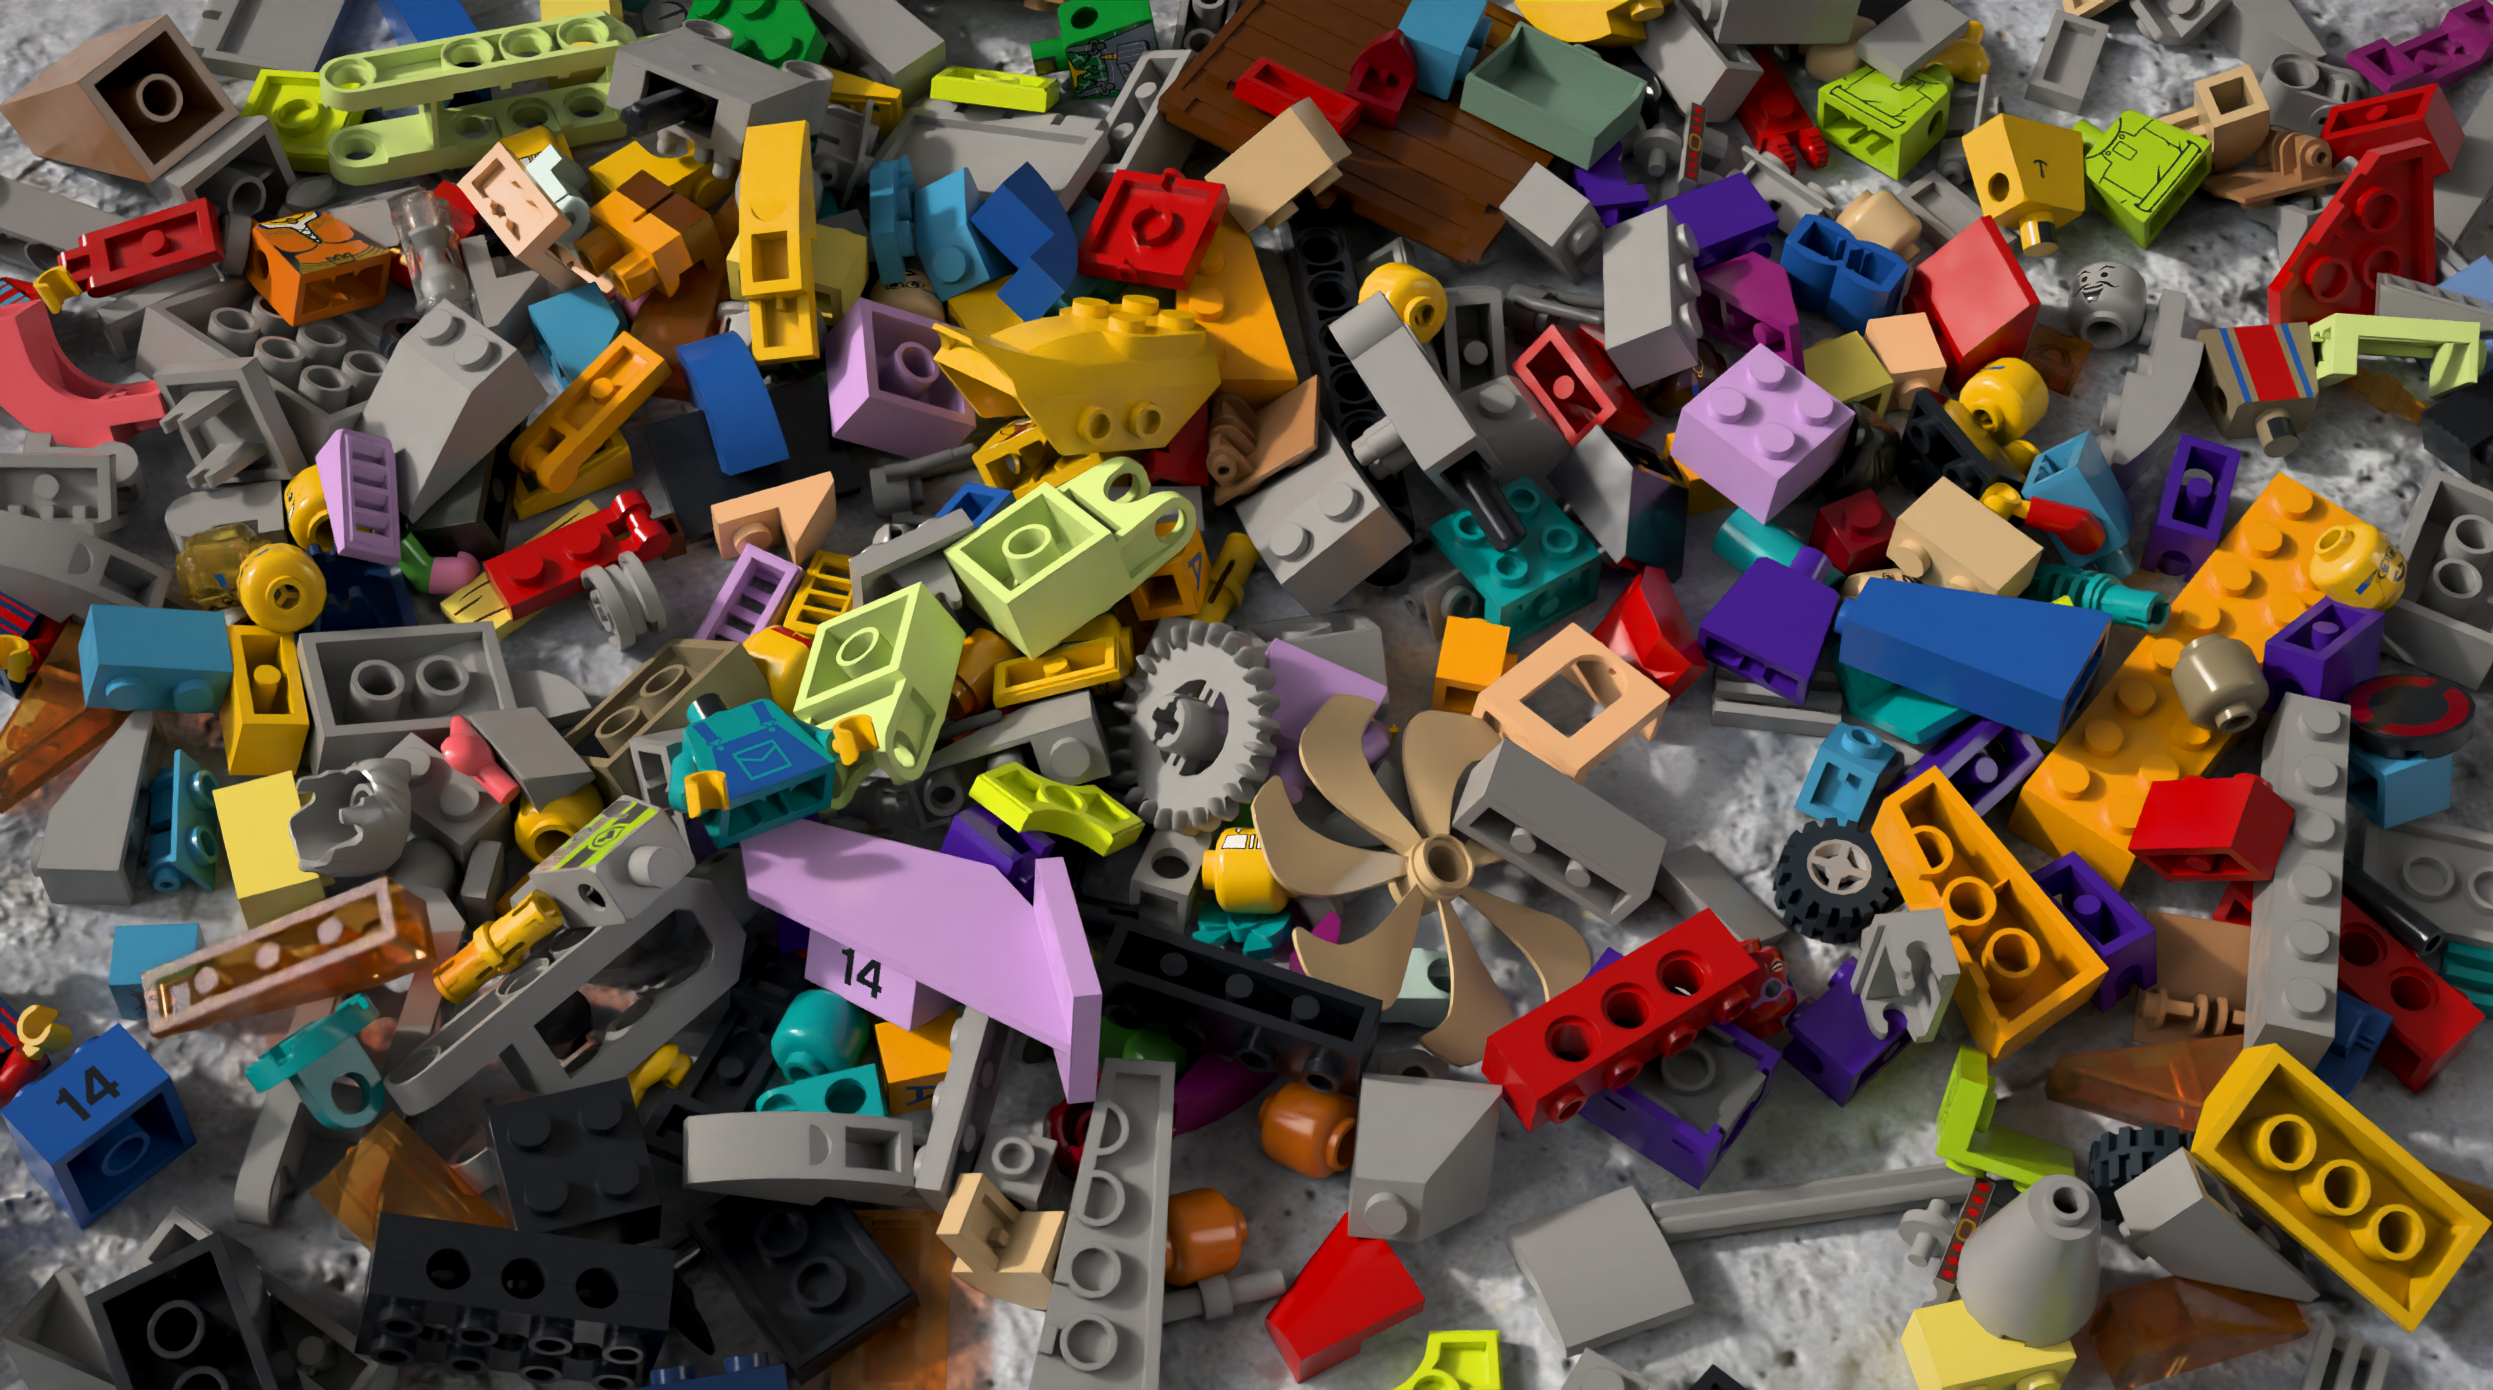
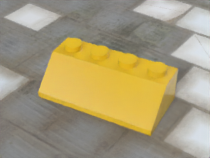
M2277 1043L2244 1048L2204 1101L2190 1153L2407 1333L2414 1332L2492 1224L2488 1218Z

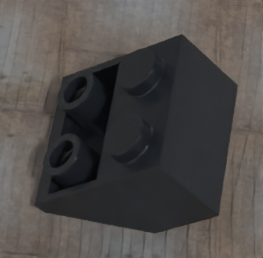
M1927 388L1916 392L1902 436V443L1904 445L1900 468L1896 473L1900 483L1906 490L1913 492L1919 499L1944 476L1978 501L1986 489L1997 482L2008 484L2019 493L2021 499L2025 500L2021 493L2026 481L2025 475L1963 403ZM2012 514L2008 523L2017 528L2023 525L2024 519Z
M1596 424L1546 476L1560 494L1556 499V503L1573 522L1580 526L1585 524L1596 538L1593 544L1596 550L1601 553L1599 557L1614 569L1624 566L1631 569L1636 575L1645 566L1664 569L1669 582L1674 584L1682 576L1689 489L1654 447Z

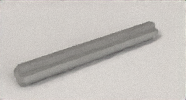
M1945 1163L1659 1201L1654 1202L1650 1206L1649 1212L1666 1242L1924 1208L1929 1207L1932 1199H1940L1948 1204L1965 1202L1975 1177L1958 1173L1947 1167Z

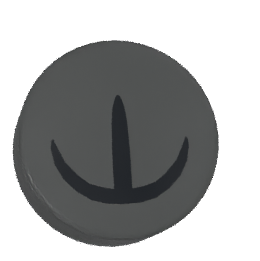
M651 0L642 11L644 36L665 33L682 27V22L686 20L693 2L690 0Z

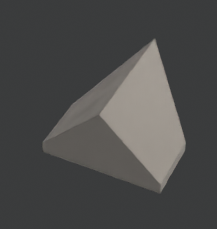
M65 1267L51 1276L3 1331L0 1338L29 1390H117L85 1297L68 1267Z

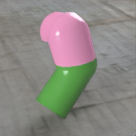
M411 531L400 534L401 560L397 563V566L418 591L424 594L452 595L479 576L480 565L472 554L459 551L456 557H431Z

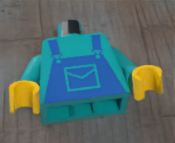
M704 694L692 702L686 713L690 724L683 730L682 753L676 756L671 764L669 804L675 811L689 814V818L701 816L708 834L718 850L830 808L836 762L851 765L859 759V752L880 749L872 717L867 714L848 716L836 722L832 727L833 729L823 730L787 715L772 700L760 698L730 709L718 694Z

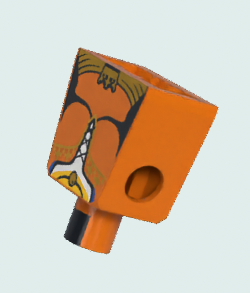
M261 210L251 217L246 276L248 281L289 325L295 327L384 303L393 251L325 211L313 210L279 218L269 210Z

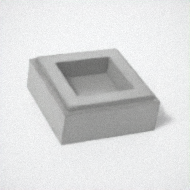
M478 839L477 844H474L460 893L467 924L472 931H475L486 921H497L495 906L497 901L505 894L509 879L501 842Z

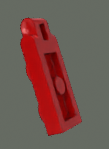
M206 197L84 234L78 238V248L62 252L57 256L58 266H65L82 292L87 291L88 295L92 298L107 297L225 260L216 209Z

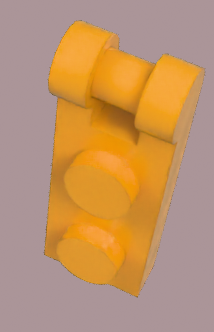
M623 331L515 439L509 450L510 462L525 473H537L538 482L552 493L561 494L565 492L575 482L578 468L673 372L664 358ZM560 439L562 442L550 453V447Z

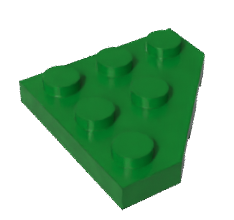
M694 0L686 20L702 19L712 21L729 28L734 33L731 50L779 70L782 69L783 63L789 60H802L819 65L828 45L821 30L810 16L803 0Z

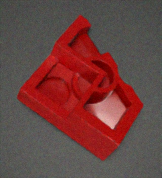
M1346 1212L1286 1290L1285 1294L1282 1295L1266 1316L1264 1327L1299 1384L1359 1354L1362 1341L1422 1312L1425 1298L1384 1239L1348 1236V1212Z

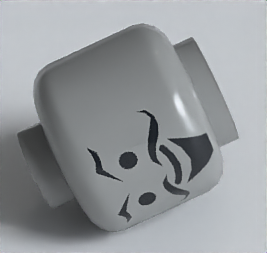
M2114 261L2096 262L2083 267L2074 275L2069 290L2067 320L2070 330L2078 339L2098 349H2113L2132 341L2141 332L2145 321L2147 288L2144 278L2137 270L2130 266Z

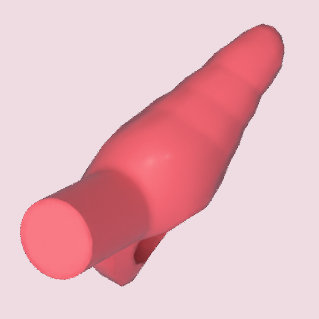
M461 715L454 716L450 722V736L440 746L446 762L454 770L475 779L502 806L507 805L519 794L521 786L496 763L495 752L492 747L473 728L472 724Z

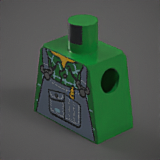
M1071 0L1062 3L1057 9L1062 36L1030 43L1036 76L1069 70L1075 95L1081 100L1118 97L1143 51L1159 50L1149 0Z

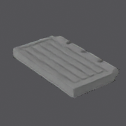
M209 0L202 13L203 18L199 20L189 44L211 74L256 81L261 69L319 72L322 66L329 61L356 0Z
M928 98L921 108L910 107L873 158L874 160L879 159L880 162L899 159L907 155L916 186L915 191L964 167H968L984 203L1009 176L1028 161L1047 182L1067 213L1111 149L1107 139L1109 123L1106 119L1075 115H1067L1064 118L1059 113L1017 110L1016 112L1015 109L979 104H969L968 106L967 103ZM870 175L864 190H859L864 200H870ZM913 191V192L910 194V195H911V200H912V206H913V207H914V192H915V191Z

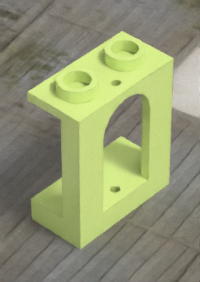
M2335 313L2309 326L2319 390L2357 375L2358 355L2430 359L2428 396L2430 398H2438L2477 383V377L2482 374L2486 363V343L2484 340L2479 339V322Z

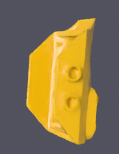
M1125 295L1123 296L1122 304H1110L1105 300L1097 298H1074L1071 307L1060 309L1059 316L1027 321L996 333L964 330L935 323L932 326V329L941 338V348L933 360L979 416L992 418L1028 415L1055 450L1063 456L1166 447L1221 384L1217 357L1206 336V327L1195 323L1196 315L1182 310L1160 309L1159 300L1150 296Z

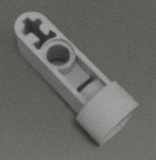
M0 175V259L43 274L47 270L58 266L57 256L60 253L79 247L78 238L80 236L130 220ZM132 289L110 295L109 297L122 298L129 295Z

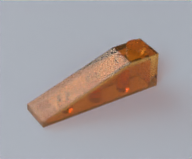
M735 191L712 218L726 257L739 235V209L735 200ZM726 259L710 271H706L695 263L679 274V287L670 298L655 288L638 308L631 332L625 331L664 358L673 372L650 396L691 402L675 347L719 334L721 321L716 317L717 306L722 302L732 301Z
M383 876L140 974L150 1035L160 1039L377 987L438 962L426 901L388 876Z

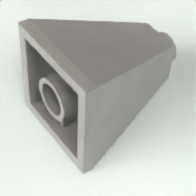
M263 115L232 119L151 183H145V185L163 210L206 197L215 206L220 230L222 220L228 213L252 217L261 210H269L276 215L285 201L288 190L297 182V179L270 119ZM218 272L219 277L224 280L232 275Z

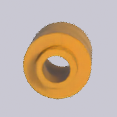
M977 628L964 639L946 712L948 717L954 720H961L967 715L974 716L979 714L993 700L994 665L999 662L1019 658L1017 647L997 630L989 631L984 628Z

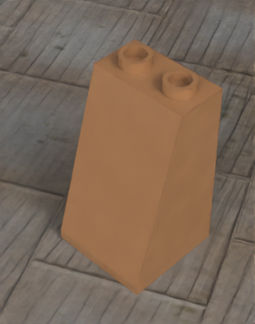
M168 14L84 41L0 104V111L34 155L145 183L155 181L240 114L239 110Z

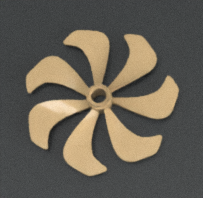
M1334 694L1320 707L1300 736L1299 756L1302 766L1317 789L1330 803L1397 854L1344 845L1311 830L1297 817L1286 795L1283 781L1277 775L1272 776L1262 786L1250 807L1258 841L1265 863L1273 877L1281 886L1296 895L1314 898L1333 897L1368 890L1388 883L1389 891L1398 905L1373 931L1351 943L1337 945L1314 936L1298 926L1292 932L1298 959L1306 976L1383 1000L1381 1011L1383 1012L1394 1004L1401 991L1420 916L1439 911L1450 966V1006L1446 1019L1437 1028L1421 1036L1419 1042L1431 1054L1455 1067L1461 1068L1473 1065L1483 1060L1487 1037L1515 1020L1506 999L1480 959L1451 901L1458 896L1490 920L1521 950L1541 979L1546 1002L1582 982L1591 970L1589 949L1579 932L1566 921L1467 886L1474 876V868L1507 861L1470 837L1462 843L1457 838L1449 835L1453 793L1457 781L1469 764L1480 762L1502 741L1494 729L1483 719L1439 710L1420 712L1407 724L1403 735L1402 764L1417 832L1381 788L1363 753L1361 739L1366 724L1376 709L1375 701L1362 696Z

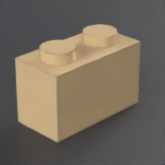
M1309 96L1286 109L1204 178L1207 182L1225 184L1230 197L1227 208L1247 234L1265 223L1273 231L1300 210L1294 203V200L1309 189L1315 197L1336 182L1343 175L1337 165L1350 156L1352 152Z
M1943 476L1897 518L1886 556L1894 561L1905 574L1917 578L1925 585L2017 598L2030 585L2043 547Z

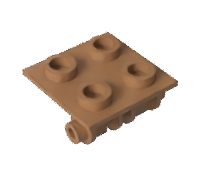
M2270 124L2269 133L2265 141L2254 152L2255 163L2210 173L2198 188L2211 192L2213 198L2232 199L2240 202L2241 208L2260 209L2274 205L2275 197L2291 193L2298 197L2323 194L2327 192V185L2345 181L2349 174L2332 169V152L2330 145L2325 140L2286 129L2279 125Z
M1315 375L1255 412L1241 397L1233 392L1222 393L1212 401L1210 414L1213 420L1209 425L1208 447L1210 452L1206 457V468L1216 480L1214 503L1217 507L1237 495L1242 497L1252 493L1262 484L1264 479L1286 466L1295 467L1303 463L1318 448L1321 381L1318 375Z
M2147 910L2145 919L2156 929L2157 984L2144 991L2137 985L2131 1041L2237 1058L2243 1050L2251 926Z

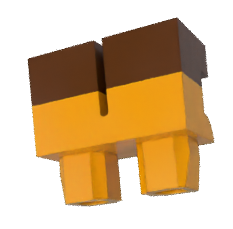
M643 169L588 210L595 229L574 243L575 250L584 269L596 278L608 271L613 286L632 303L653 287L670 298L679 287V274L695 263L706 271H710L727 258L710 214L681 194H675L673 189Z

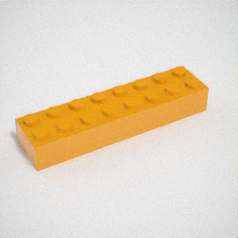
M2279 471L2173 601L2170 617L2164 629L2159 633H2147L2025 783L2007 829L2055 860L2072 851L2076 852L2120 894L2144 864L2127 849L2152 781L2182 780L2183 777L2188 775L2210 779L2250 728L2249 726L2236 733L2223 734L2219 729L2205 730L2198 728L2189 721L2173 686L2171 675L2174 666L2179 660L2181 650L2190 642L2205 635L2224 634L2228 638L2239 639L2249 645L2262 670L2265 642L2325 597L2313 583L2309 573L2311 559L2315 554L2314 546L2318 538L2333 526H2347L2352 523L2365 521ZM2261 710L2256 713L2257 717L2262 712Z

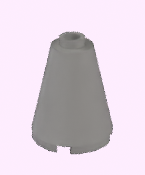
M2066 1174L2045 1176L1977 1227L1965 1241L1959 1257L1957 1289L1967 1312L1986 1332L1999 1339L2004 1334L2017 1340L2026 1341L2024 1347L2044 1348L2066 1342L2086 1326L2097 1306L2100 1292L2101 1207L2095 1192L2085 1182Z

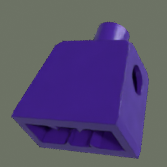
M1803 546L1798 550L1789 567L1768 557L1757 558L1701 622L1697 642L1705 659L1803 707L1808 699L1834 626L1840 595L1836 590L1823 584L1833 567L1831 560L1821 551L1807 546Z

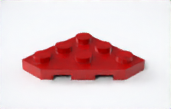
M2415 138L2366 151L2267 288L2269 325L2307 322L2308 326L2335 313L2375 316L2377 273H2388L2436 287L2433 142L2422 138Z

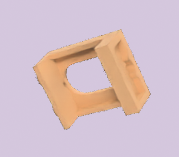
M498 142L457 183L515 258L560 290L567 292L596 281L607 301L616 294L618 290L613 286L608 271L596 278L586 271L581 261L565 247L554 243L572 225L571 222L517 156L502 143Z
M1572 622L1480 692L1471 716L1483 719L1502 740L1506 737L1575 782L1583 785L1590 770L1636 733L1649 742L1655 738L1671 695L1608 649L1602 642ZM1559 674L1605 708L1603 712L1570 738L1564 736L1523 704L1526 699Z

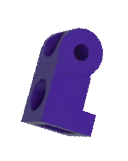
M1620 140L1588 171L1573 163L1568 171L1569 186L1591 201L1600 217V222L1604 224L1606 229L1643 214V209L1647 208L1649 204L1644 184H1627L1621 166L1623 151Z

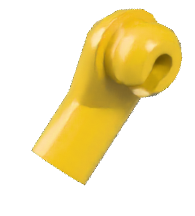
M664 1043L625 1076L628 1077L636 1110L649 1087L660 1080L669 1089L678 1088L693 1067V1061L690 1056L680 1053L677 1044Z

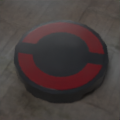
M2410 673L2376 676L2357 683L2343 698L2342 704L2351 705L2349 740L2364 751L2389 759H2405V750H2423V758H2438L2460 749L2473 737L2476 704L2466 690L2448 680L2430 675Z

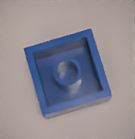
M117 1023L101 1036H95L83 1042L74 1051L69 1060L42 1080H35L25 1085L17 1092L12 1102L0 1110L31 1176L81 1230H84L197 1143L171 1076L120 1023Z

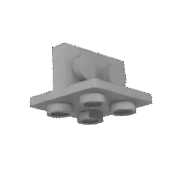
M0 453V510L39 518L105 541L111 540L112 531L129 525L128 512H117L116 454Z

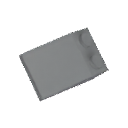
M444 298L399 340L353 431L386 438L391 441L396 462L398 513L414 524L549 395L517 348Z
M1325 419L1319 422L1318 448L1303 463L1295 467L1286 466L1264 479L1262 484L1252 493L1242 497L1237 495L1231 499L1253 545L1279 583L1314 619L1413 541Z
M493 621L299 634L296 652L310 724L305 745L313 775H320L327 770L346 769L352 763L364 759L383 758L411 732L442 753L440 746L450 736V722L454 716L461 715L468 720L467 716L477 712L517 708Z

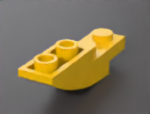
M806 120L753 126L746 129L739 198L741 294L749 300L753 359L759 365L820 359L811 244L818 243L810 129L809 122Z

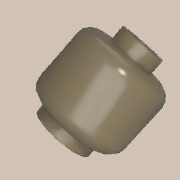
M2224 634L2205 635L2187 644L2181 650L2179 660L2171 673L2173 686L2189 721L2198 728L2205 730L2219 729L2223 734H2232L2248 728L2257 719L2256 713L2264 706L2269 696L2268 683L2252 649L2242 640L2228 638Z

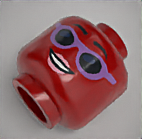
M1759 937L1739 942L1760 968L1751 993L1752 1002L1750 1006L1731 1022L1757 1039H1762L1784 1030L1781 1017L1794 1010L1797 1005V994L1781 951L1774 946H1762Z

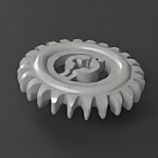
M1198 620L1191 622L1190 628L1173 626L1170 630L1171 640L1160 637L1152 640L1155 652L1162 657V660L1148 655L1136 656V660L1141 668L1148 673V678L1146 680L1130 676L1122 678L1126 685L1135 690L1138 698L1136 701H1116L1113 703L1114 707L1124 711L1131 717V723L1108 729L1112 735L1129 740V746L1126 749H1120L1109 754L1111 760L1132 766L1131 769L1119 773L1113 780L1117 785L1131 788L1123 798V802L1129 804L1136 801L1138 804H1141L1137 816L1143 822L1154 824L1158 831H1167L1173 828L1176 833L1192 837L1200 831L1209 833L1215 831L1220 826L1222 820L1231 822L1238 815V802L1249 804L1255 797L1252 784L1254 781L1264 783L1268 771L1264 767L1263 762L1265 759L1274 758L1277 747L1270 742V737L1279 733L1281 721L1272 719V712L1278 709L1281 703L1279 694L1269 692L1275 684L1276 678L1273 669L1264 667L1266 664L1264 651L1261 648L1253 647L1252 640L1248 634L1234 631L1228 624L1219 622L1207 623ZM1205 684L1199 698L1187 696L1200 685ZM1201 760H1215L1210 767L1200 774L1194 775Z

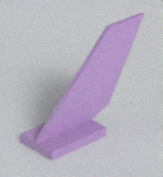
M805 819L795 820L738 842L749 899L1052 1047L1067 1103L1096 1101L1102 991L1063 857L1035 859L1034 902L1032 906L993 865Z

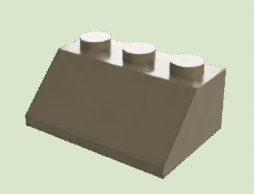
M670 638L564 737L565 741L573 749L595 728L597 729L595 736L610 758L579 756L596 777L591 783L598 788L604 799L605 809L622 795H629L642 800L628 740L637 736L687 727L690 724L686 716L687 710L698 697L708 693H716L730 709L760 698L772 700L778 706L771 694L769 683L741 642Z

